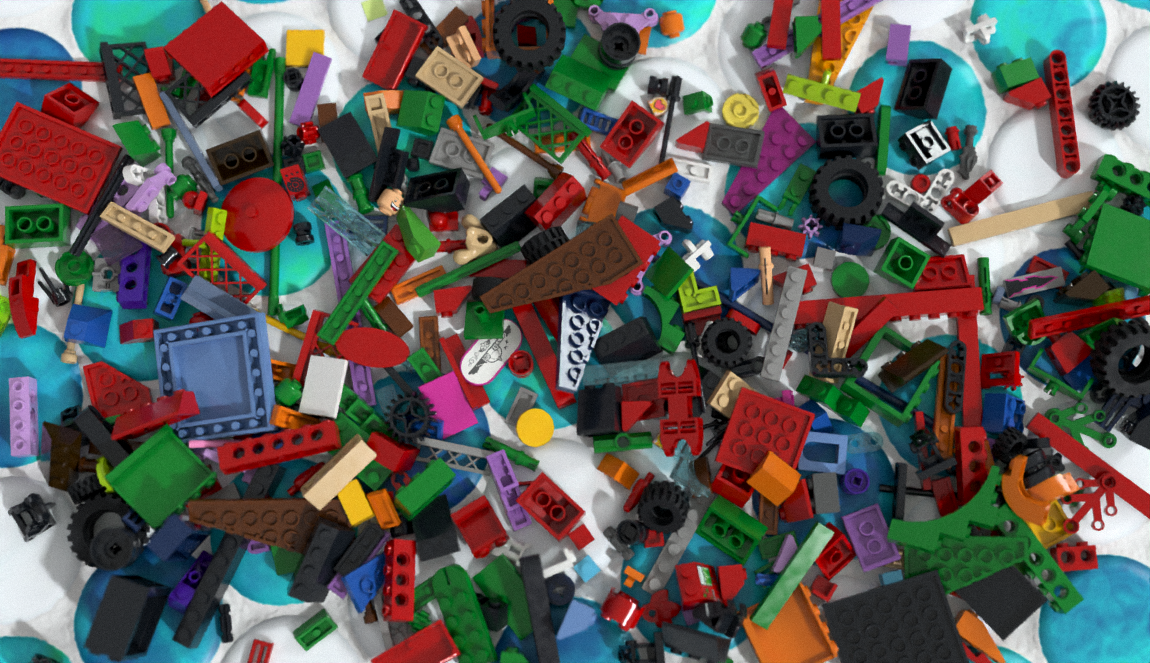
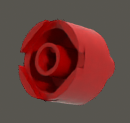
M611 587L600 607L602 611L601 616L608 621L615 620L619 623L618 626L625 631H629L630 628L634 629L646 607L644 605L642 607L638 606V600L621 590L619 593L614 592L616 588Z

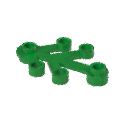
M1077 402L1075 406L1064 410L1050 408L1045 412V418L1062 430V425L1069 428L1072 437L1083 446L1085 445L1080 433L1098 440L1105 448H1113L1117 443V438L1114 434L1110 432L1100 433L1083 426L1094 421H1104L1106 414L1100 409L1073 421L1066 419V417L1075 413H1086L1088 407L1085 403ZM1079 405L1084 406L1082 411H1078ZM1101 412L1102 417L1097 419L1096 414ZM1053 415L1058 416V419L1056 421H1052L1051 418ZM1107 438H1112L1110 444L1106 443Z

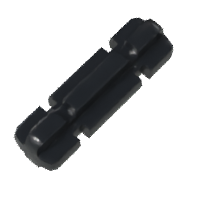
M220 604L218 606L219 613H221V616H219L220 631L223 633L221 641L222 643L233 642V634H231L232 621L231 615H229V612H231L230 604Z

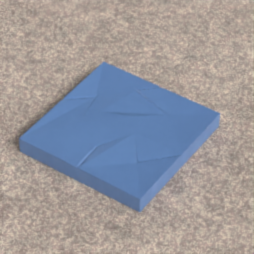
M258 312L153 330L160 397L166 395L168 397L173 396V392L180 389L194 391L200 411L198 415L169 425L173 429V433L184 444L189 443V440H214L279 430V427L269 424L276 400L265 313Z

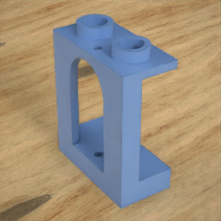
M809 431L805 444L808 442L836 444L835 462L825 463L807 460L802 450L796 471L836 472V475H845L848 436Z

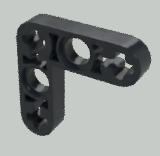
M820 322L810 324L807 330L810 373L814 377L860 378L864 376L868 370L865 360L862 358H828L825 326ZM814 328H816L817 331L820 332L818 335V340H815L816 333L812 332ZM816 345L820 346L823 349V353L816 354L813 351V347ZM817 364H819L820 367L823 368L821 372L818 368H815ZM841 364L844 367V371H835L834 365ZM856 364H858L859 367L862 368L860 372L857 368H854Z

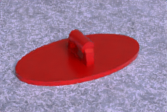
M358 327L345 330L336 342V348L344 357L368 367L387 368L397 366L405 362L410 354L409 347L401 338L377 328Z

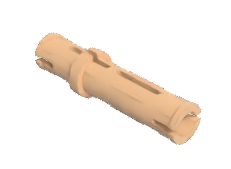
M764 246L759 247L760 264L758 265V269L761 272L762 305L774 304L772 279L774 264L771 263V247Z

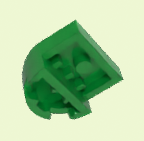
M1034 298L1002 316L1010 336L1020 343L1033 346L1041 343L1047 337L1030 340L1027 336L1029 320L1047 317L1043 312L1039 299Z

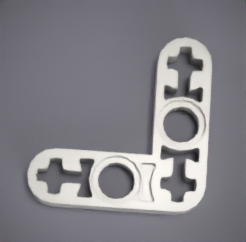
M136 164L123 168L125 181L139 187L147 178L155 176L154 171ZM165 185L159 191L158 196L148 205L149 219L152 224L157 222L167 224Z
M949 169L941 170L924 196L897 180L890 181L886 185L885 194L888 198L907 209L911 204L906 202V195L914 196L915 203L921 207L923 206V208L929 201L933 202L929 207V212L934 214L941 203V199L946 195L955 179L954 173ZM946 174L948 180L942 186L939 185L943 179L942 176ZM893 186H896V187H897V189H896L897 192H895V193L893 194V193L891 192V191H892L891 188H892ZM938 189L941 196L934 198L931 195V190ZM903 191H905V193L902 195V197L899 198V196L901 195L900 193H902Z

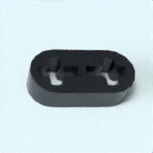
M1050 437L1028 439V444L1025 445V450L1050 448Z

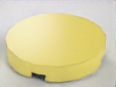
M733 94L723 104L722 118L728 126L749 129L758 119L759 106L756 100L748 94Z

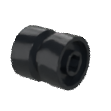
M640 520L621 521L616 529L617 539L624 545H641L648 539V526L645 527L642 524L643 521Z

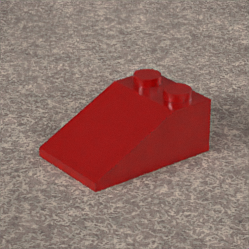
M632 100L602 142L600 148L628 168H631L654 141L665 124Z
M721 464L711 482L712 490L743 508L754 491V488L746 482L751 474Z
M543 472L516 499V502L559 543L586 515V512Z

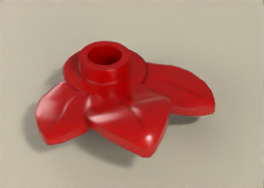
M663 589L651 596L650 603L645 605L646 609L642 615L646 621L654 622L659 628H662V621L672 623L671 618L678 615L681 606L675 602L668 601V590ZM650 610L656 611L653 616H650L648 613Z

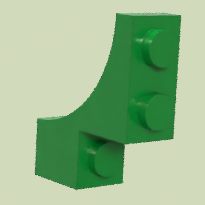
M646 286L642 296L654 305L661 321V334L658 343L663 351L673 356L686 334L682 332L683 328L680 326L669 324L680 304L677 303L678 300L673 296L670 299L665 297L655 286Z
M808 375L803 376L795 390L800 395L828 408L846 422L860 428L870 413V410L859 400L845 396L833 384Z

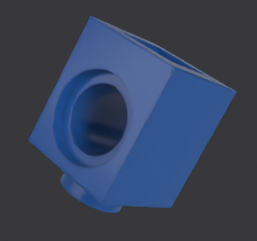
M674 173L665 186L664 194L669 197L674 196L676 200L679 199L681 201L691 181L678 173Z

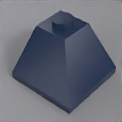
M843 223L834 250L848 255L872 256L882 229Z

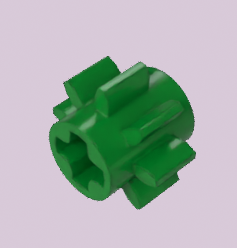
M421 610L420 613L415 611L413 621L408 622L412 626L410 631L416 634L431 625L432 620L428 619L430 614L424 610Z

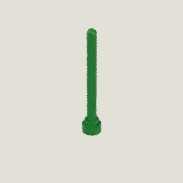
M164 128L161 129V138L165 142V160L174 174L173 142L177 138V130ZM166 184V215L171 219L174 217V198L169 194L171 189Z

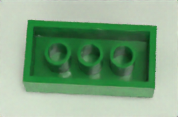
M340 412L334 421L339 428L342 448L357 433L367 444L370 435L344 413ZM341 449L329 451L328 453L334 456ZM372 460L356 476L374 491L383 488L394 472Z

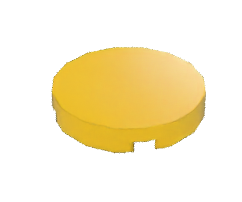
M532 408L525 410L518 417L515 426L516 435L527 446H543L550 441L553 435V419L542 409Z

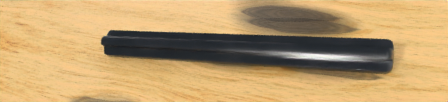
M127 154L123 156L70 248V254L80 257L101 220L100 215L112 201L124 180L123 168L133 165L135 160Z

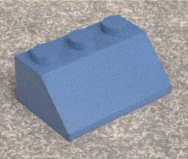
M572 599L556 638L563 639L587 629L588 625L593 626L597 614L594 613L595 609Z

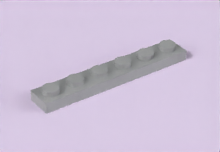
M788 266L760 373L762 378L776 382L780 380L807 270Z
M715 494L699 498L691 497L684 525L680 530L677 529L676 532L671 533L643 583L642 589L652 595L664 589L675 569V565L678 564Z

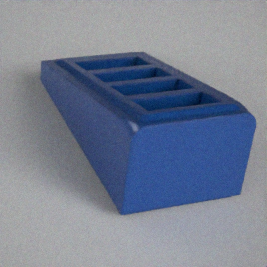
M582 107L578 114V119L582 122L584 121L585 114H587L588 118L584 124L592 132L605 136L609 134L618 119L586 107ZM596 117L593 126L590 125L592 118ZM600 119H603L601 128H598ZM607 121L610 122L608 131L605 130Z

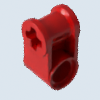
M958 187L951 189L950 194L941 199L942 207L960 224L969 223L979 213V206Z

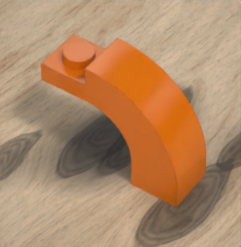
M1020 454L1010 462L1009 470L1012 471H1007L1002 475L1003 495L1009 507L1020 518L1032 524L1042 526L1047 522L1051 503L1035 499L1026 491L1023 484V475L1028 456Z
M1070 472L1048 478L1026 491L1035 499L1051 503L1077 492L1080 488Z

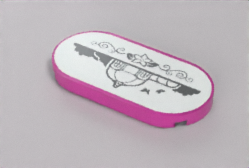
M504 319L503 339H477L466 351L460 361V371L467 383L473 386H484L491 383L506 366L510 355L519 350L523 336L521 329L515 322Z

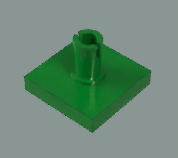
M467 302L464 326L465 340L503 339L505 310L490 313L483 302Z

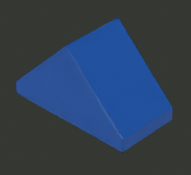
M730 268L728 282L729 301L731 303L758 283L759 269Z
M810 399L798 407L815 414L810 428L811 432L829 434L834 431L827 412L817 402Z

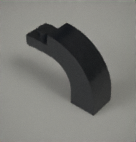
M544 69L540 72L533 70V73H527V70L518 71L505 87L491 93L488 100L493 103L495 108L501 111H511L524 99L522 92L526 91L528 95L531 85L533 83L536 85L546 70Z

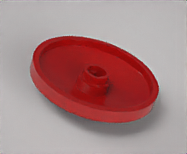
M255 177L240 182L230 190L221 207L222 210L227 211L224 230L225 237L235 247L250 253L266 252L278 246L286 238L293 224L294 206L291 197L280 184L268 178Z

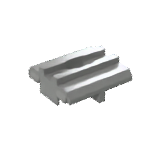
M95 259L94 272H92V291L113 293L119 291L118 274L121 273L119 259ZM109 271L113 273L111 279H107V272Z

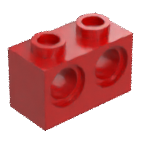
M1088 541L1075 542L1076 546L1069 547L1068 543L1056 544L1057 548H1050L1051 557L1062 571L1098 569L1096 546L1088 545ZM1082 551L1086 553L1084 561L1080 557ZM1063 552H1065L1067 555V560L1065 562L1061 560V554Z

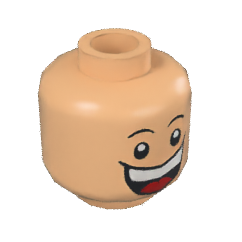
M395 188L392 190L384 189L377 200L378 210L389 217L397 215L405 200L402 197L403 193Z

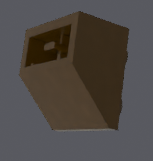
M1095 270L1090 273L1085 271L1071 280L1070 284L1066 287L1064 286L1056 292L1057 297L1053 301L1058 304L1083 306L1097 299L1110 287Z

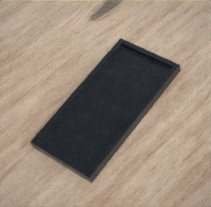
M968 524V526L972 527L970 535L984 536L974 525ZM1014 565L955 590L1003 641L1048 601Z

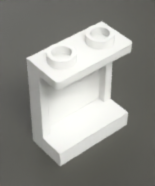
M567 547L564 548L567 560L543 570L544 578L573 567V562L576 561L573 551H568Z

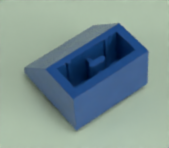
M985 393L982 426L986 433L998 436L1000 433L1003 434V430H1007L1008 427H1014L1023 433V416L1026 412L1025 401L1009 394Z

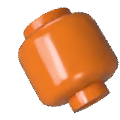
M676 10L662 13V17L659 18L661 33L664 36H669V39L680 37V33L685 30L682 14L677 13Z

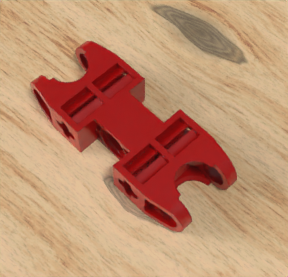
M694 359L687 360L683 374L678 377L674 375L668 361H662L659 367L658 398L668 399L669 419L660 420V438L667 457L674 456L675 448H677L678 442L682 439L686 440L688 447H691L693 456H699L702 450L704 437L703 418H693L692 397L701 396L700 374Z

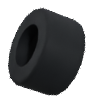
M496 277L475 278L472 286V298L482 302L480 298L482 294L505 280Z

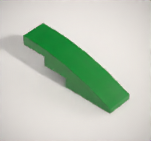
M344 383L339 406L344 409L345 413L356 421L360 428L370 436L372 432H382L393 438L391 435L394 431H387L391 424H385L384 421L386 420Z

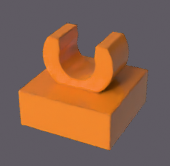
M627 565L623 573L628 576L623 584L631 588L635 580L641 582L645 575Z

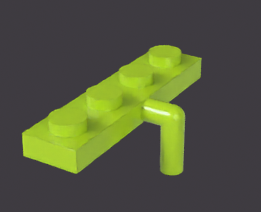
M831 69L824 71L821 82L788 74L783 93L853 112H856L861 96L860 92L829 85L832 74Z
M208 207L204 234L210 229L223 241L227 216L226 210ZM183 239L182 245L193 247L199 240ZM203 242L198 247L202 248L201 255H211L210 246ZM201 257L199 268H211V257ZM213 257V268H219L221 257ZM199 271L200 277L209 282L211 281V271ZM213 271L214 281L218 280L219 271Z

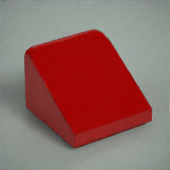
M517 25L518 47L537 46L535 27Z

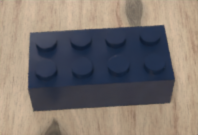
M169 515L163 522L164 526L159 531L156 530L148 538L150 541L146 546L164 562H186L212 532L204 525L190 522L187 515Z

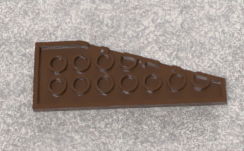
M611 213L485 292L480 298L488 311L494 313L520 305L611 284L643 264V262Z
M306 498L189 499L190 522L221 529L230 534H238L250 540L278 546L287 551L301 554L305 549L318 517L352 529L350 520L339 498L331 499L321 510H318Z

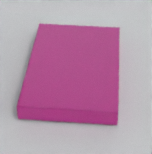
M454 370L418 386L420 392L424 394V399L430 398L428 405H435L431 411H437V415L432 417L444 420L443 439L478 423Z

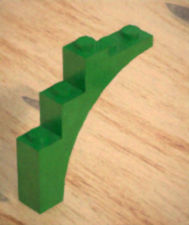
M992 465L988 478L980 491L968 504L952 514L924 522H907L892 519L887 542L934 555L935 550L940 551L943 540L939 536L963 543L964 538H969L972 527L968 526V524L993 530L994 525H999L1001 514L997 513L999 507L991 506V504L995 505L998 493L994 492L995 486H1000L1003 475L999 473L1000 467Z

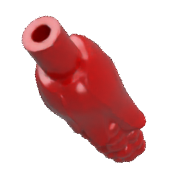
M317 463L299 474L293 481L294 485L287 490L289 495L292 497L296 492L301 491L300 488L326 463Z
M648 472L644 479L640 478L636 482L623 506L625 512H630L640 501L643 489L654 479V474Z

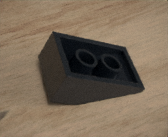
M351 111L317 129L345 179L377 162L373 149Z
M462 167L410 178L403 204L405 207L436 212H458L465 209L470 182Z
M1150 402L1130 414L1120 425L1121 434L1128 440L1150 450Z
M446 494L436 497L411 520L421 562L461 551L454 522L450 516L451 511Z

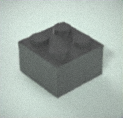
M836 472L817 473L806 476L813 515L840 512Z

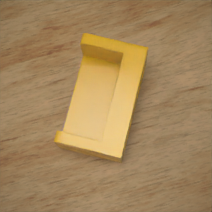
M355 479L349 482L337 494L352 526H356L375 516L359 480Z

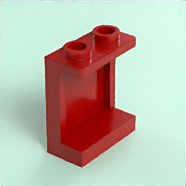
M485 495L450 515L476 559L486 557L491 550L504 546L507 540L510 539Z

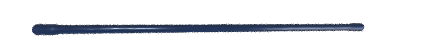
M656 254L652 263H655L660 256ZM695 277L698 290L711 287ZM718 291L721 304L740 312L771 333L772 322L736 301L731 303L728 296ZM791 334L789 344L808 355V344ZM863 376L857 378L854 382L901 411L907 405V402ZM913 408L912 411L910 412V413L912 414V417H913V411H918L917 408H916V409ZM924 413L925 425L933 429L934 419Z

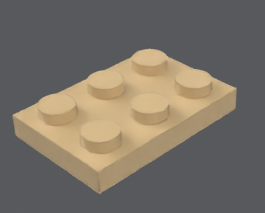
M438 46L415 75L418 80L461 109L484 80L483 76Z
M726 370L706 403L729 419L740 388L744 387L755 392L757 391L733 372Z

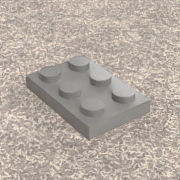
M441 127L429 163L448 170L462 167L465 175L483 180L484 174L457 132ZM468 136L488 167L495 144Z

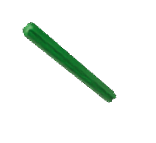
M515 241L416 287L415 291L418 297L421 298L432 293L433 290H439L521 252V246L518 241Z

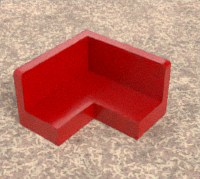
M372 432L366 444L377 454L373 460L393 472L411 470L420 452V449L414 445L405 444V440L398 442L382 432Z

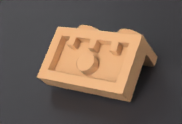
M463 25L457 29L456 34L447 37L446 42L454 58L469 68L478 66L481 57L466 26Z

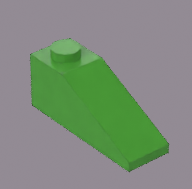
M403 204L396 218L407 251L419 263L435 256L441 243L416 214Z

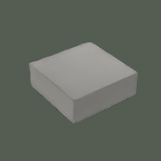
M817 247L813 266L832 270L836 251Z

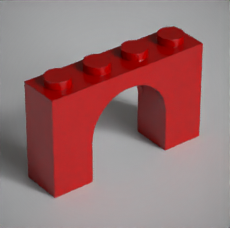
M623 215L618 220V223L643 264L611 284L592 288L616 306L618 303L623 304L628 297L626 293L628 288H634L639 280L637 278L639 272H645L650 264L648 259L651 255L656 256L661 248L659 246L661 241Z

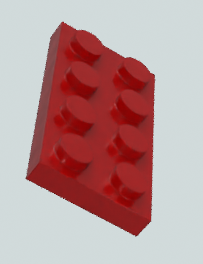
M397 224L384 237L383 241L397 249L399 253L368 296L378 305L381 304L416 261L407 251L399 225ZM377 247L363 262V264L358 268V270L353 274V276L349 279V283L351 285L356 279V277L359 275L363 267L366 265L370 257L373 255Z

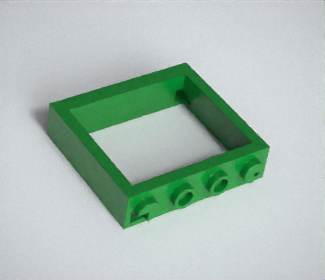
M884 325L870 338L858 358H862L867 362L881 338L898 349L905 350L906 353L911 350L910 346L913 343ZM937 361L928 368L902 413H899L855 384L854 382L857 378H845L839 389L852 398L859 400L864 406L896 427H900L903 423L907 424L912 417L910 412L920 404L922 399L919 397L929 389L931 384L928 382L931 378L934 379L940 369L937 367L941 361ZM856 364V366L854 367L857 368L859 372L862 369L859 367L858 364Z

